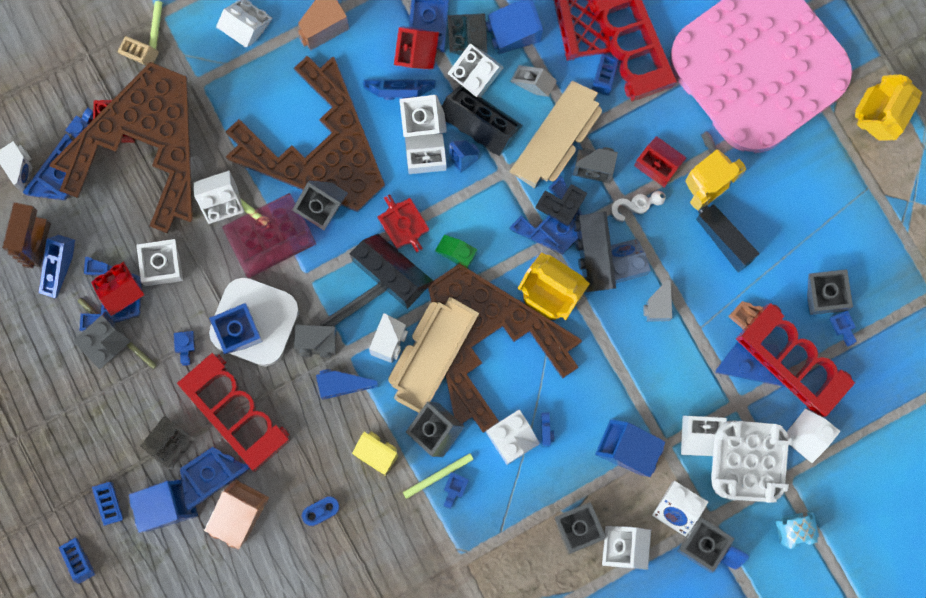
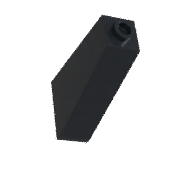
M714 204L710 207L706 205L698 211L699 215L696 220L737 272H740L758 257L759 252Z

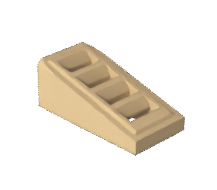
M125 36L117 53L147 66L150 62L154 63L159 51L147 44Z

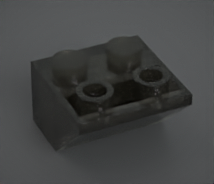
M485 13L448 15L450 53L462 55L471 43L487 54Z
M164 415L140 447L171 470L195 438Z

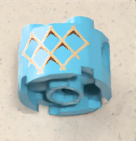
M807 512L808 516L804 517L803 513H797L781 517L780 520L776 519L780 544L787 546V548H795L799 546L798 543L806 542V544L817 543L819 534L814 513Z

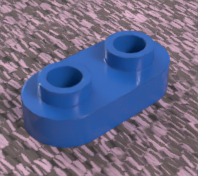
M333 497L323 498L303 510L302 520L308 526H316L336 515L339 511V503ZM329 503L333 505L331 511L326 509V505ZM310 513H315L316 518L314 520L309 519Z

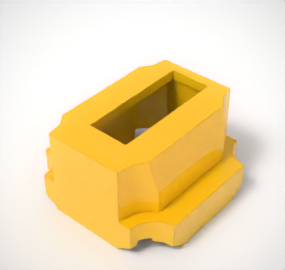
M901 74L883 76L880 84L867 88L855 110V118L858 119L857 126L862 130L868 131L878 141L897 140L904 132L921 101L922 92L912 84L911 79Z
M715 150L696 165L685 180L689 190L694 195L690 204L698 211L705 205L710 204L729 188L730 181L734 183L742 177L747 170L745 164L740 159L732 163L720 150Z
M541 252L529 267L518 290H522L523 300L527 306L549 320H556L560 317L567 320L590 283L582 275L553 256Z

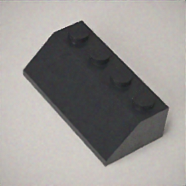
M462 85L449 94L442 104L445 122L451 123L460 132L466 133L475 142L482 144L490 152L498 156L508 148L523 126L482 97L474 96Z
M607 211L575 217L573 227L578 236L576 249L580 252L578 266L582 270L584 279L590 283L585 293L615 289L616 282Z
M379 234L362 240L349 253L353 263L407 309L434 282Z

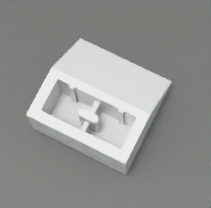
M238 0L223 9L216 27L247 48L257 41L272 21V18L265 11L252 5L250 1Z
M470 43L447 74L474 96L482 97L504 67Z
M442 133L405 137L409 174L446 171Z
M230 171L193 182L194 196L208 224L244 213L240 195Z
M683 416L681 455L713 456L716 432L722 424L727 422V418Z

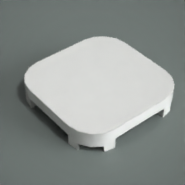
M248 278L235 279L226 287L215 315L246 303L263 342L245 350L229 354L259 366L267 367L281 360L284 355V350L299 316L298 304L292 295ZM211 324L209 331L210 339L215 347L223 352Z
M727 421L719 427L714 441L711 477L712 486L719 496L731 500L772 503L777 502V499L784 492H787L789 484H785L788 445H792V438H789L783 426L746 421Z

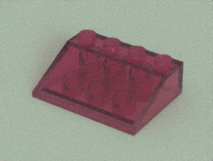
M290 193L256 209L255 213H260L262 216L258 219L253 218L255 213H248L222 226L247 278L316 245L304 218L292 210L295 202Z

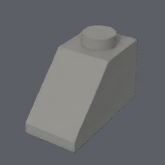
M519 65L511 82L535 95L549 97L557 80L545 69Z
M667 280L648 299L646 305H643V315L647 316V322L670 321L672 319L671 280Z

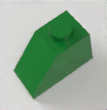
M447 235L443 236L435 249L436 253L456 264L460 263L468 269L477 255L476 248L462 240Z

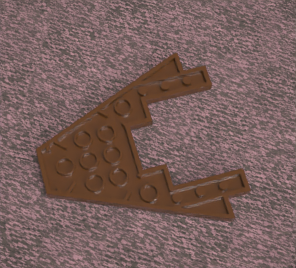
M306 56L294 67V71L332 107L319 119L331 134L306 158L292 145L278 158L238 119L225 131L237 144L226 156V159L301 190H304L309 180L333 183L348 193L341 206L359 212L385 187V183L335 58L332 57L319 68Z
M150 62L50 163V167L66 173L60 191L79 198L99 145L117 152L123 135H127L159 148L152 166L170 174L150 227L168 233L175 216L188 222L193 220L187 76Z
M460 263L438 277L428 287L431 302H440L445 305L449 297L479 313L445 374L453 415L460 423L463 424L470 418H473L483 433L499 423V420L467 374L482 364L472 347L502 327L513 342L530 332L562 379L579 368L568 352L582 343L580 338Z

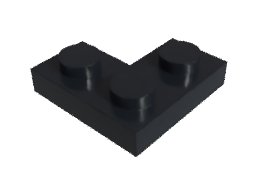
M572 184L562 200L544 191L535 208L568 227L588 193Z

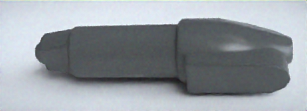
M707 131L701 134L705 147H708L710 154L717 150L712 136Z

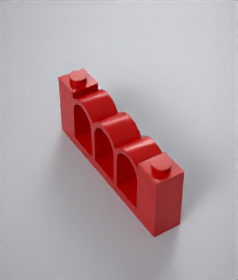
M642 0L589 1L591 12L595 13L596 18L601 17L600 27L602 31L612 37L610 41L611 53L618 60H622L619 70L621 77L627 82L624 88L627 97H630L633 102L672 88L677 81ZM630 7L636 19L635 23L619 28L609 23L607 19L608 14ZM638 30L641 31L647 46L633 51H625L619 47L617 38ZM650 53L656 70L642 75L630 72L627 66L629 60Z
M771 303L765 305L735 339L813 413L826 417L855 382L848 372L837 370L836 365L830 359L818 358V351L813 342L808 339H798L796 327L791 322L782 320L784 315L777 305ZM775 327H781L788 335V342L781 352L774 357L761 343ZM795 345H798L805 349L808 358L806 364L794 376L780 362ZM815 364H820L827 372V380L814 395L800 381Z
M211 353L177 384L246 464L256 472L290 442L287 438L290 434L283 426L278 428L275 425L273 427V422L265 413L256 411V404L253 398L246 392L238 391L236 379L226 371L227 368L224 366L226 361L220 355L215 356ZM219 377L229 378L232 381L230 393L210 409L198 394ZM237 397L247 398L250 402L248 413L228 430L216 414ZM255 417L266 419L268 424L267 432L250 448L245 450L233 435Z

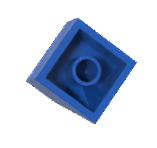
M246 303L209 318L224 354L245 350L263 342Z

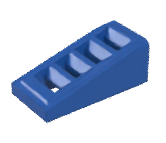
M602 53L591 90L607 96L610 94L619 64L617 58ZM603 62L614 65V67L603 64Z
M107 482L92 487L103 525L106 526L122 521L123 516L114 483ZM109 489V493L100 495V491ZM108 497L112 498V500L104 503L102 502V499ZM114 504L115 508L104 510V507ZM114 512H116L117 516H113L110 518L106 517L107 514H111Z
M77 538L59 547L74 582L80 584L95 575ZM76 547V550H74V551H72L71 553L67 554V551H68V550H70V549ZM79 554V557L71 561V558ZM80 562L83 563V564H81L80 566H78V567H76V568L74 567L75 565H77V564L80 563Z
M732 546L727 550L721 563L736 570L748 560L749 555Z

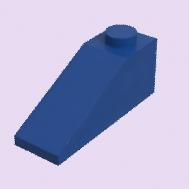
M467 140L452 141L449 144V159L461 173L479 159V150L475 144H470Z
M61 235L47 238L39 286L40 294L53 298L58 297L73 258L75 239Z
M331 369L322 370L320 374L316 375L322 400L378 387L376 380L338 371L331 372Z

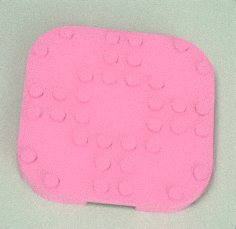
M722 0L683 28L677 35L671 49L670 65L675 78L711 118L713 126L726 142L743 152L762 153L779 145L791 136L793 132L838 101L848 88L852 75L851 63L846 51L804 0Z

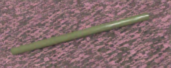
M83 298L78 300V303L88 312L99 314ZM132 342L126 345L153 370L157 367Z

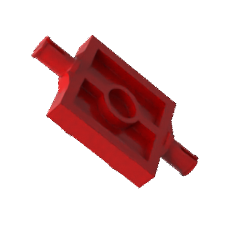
M391 194L385 196L384 200L389 208L386 212L377 216L395 248L398 250L405 245L412 244L416 253L419 252V249L422 251L423 248L418 239L429 232L430 229L411 198L395 203Z

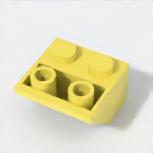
M371 431L369 434L363 432L352 454L386 476L398 458L396 448L388 442L385 445L381 443L380 437Z

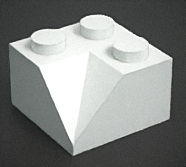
M175 239L137 245L140 278L144 286L183 281L181 261Z
M383 314L369 348L370 354L390 363L394 359L397 360L401 352L400 342H404L408 334L406 325L387 314Z
M520 410L486 431V434L506 465L539 445L533 430Z

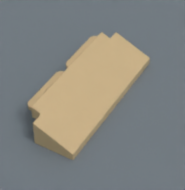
M571 81L510 170V173L533 188H536L540 178L546 182L548 180L555 181L576 151L573 143L575 141L580 143L584 140L602 113V109L599 107L600 103L595 101L598 92Z
M449 297L445 305L440 302H431L412 334V338L415 340L414 345H407L388 378L391 386L398 390L394 396L396 401L419 413L426 402L432 400L478 317V312Z

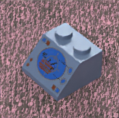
M638 238L611 245L616 284L649 274L651 271L649 263Z

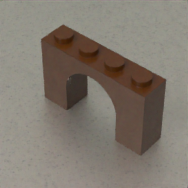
M14 202L2 248L8 252V255L13 256V259L18 260L17 262L22 264L23 267L34 269V266L40 267L51 223L47 219L36 217L38 210L34 206Z

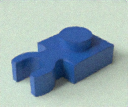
M549 412L541 413L542 447H550L551 442H554V430L550 431Z

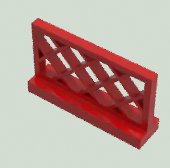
M554 0L567 61L574 60L577 57L611 53L609 36L602 30L598 33L590 27L594 21L600 24L601 17L596 18L595 15L586 10L589 3L583 8L576 3L577 0ZM572 6L582 12L578 18L571 14L570 9ZM583 14L593 19L589 26L579 20ZM577 23L586 29L582 36L574 29ZM587 31L596 36L593 43L583 37ZM598 38L605 42L606 48L600 49L594 45ZM580 41L590 46L587 51H579L578 44Z

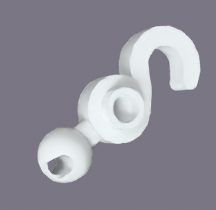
M655 191L649 198L639 194L634 196L632 201L624 198L618 199L612 205L611 214L615 220L624 222L625 216L618 213V207L625 206L636 214H644L648 211L651 204L662 205L666 199L665 194L661 191Z

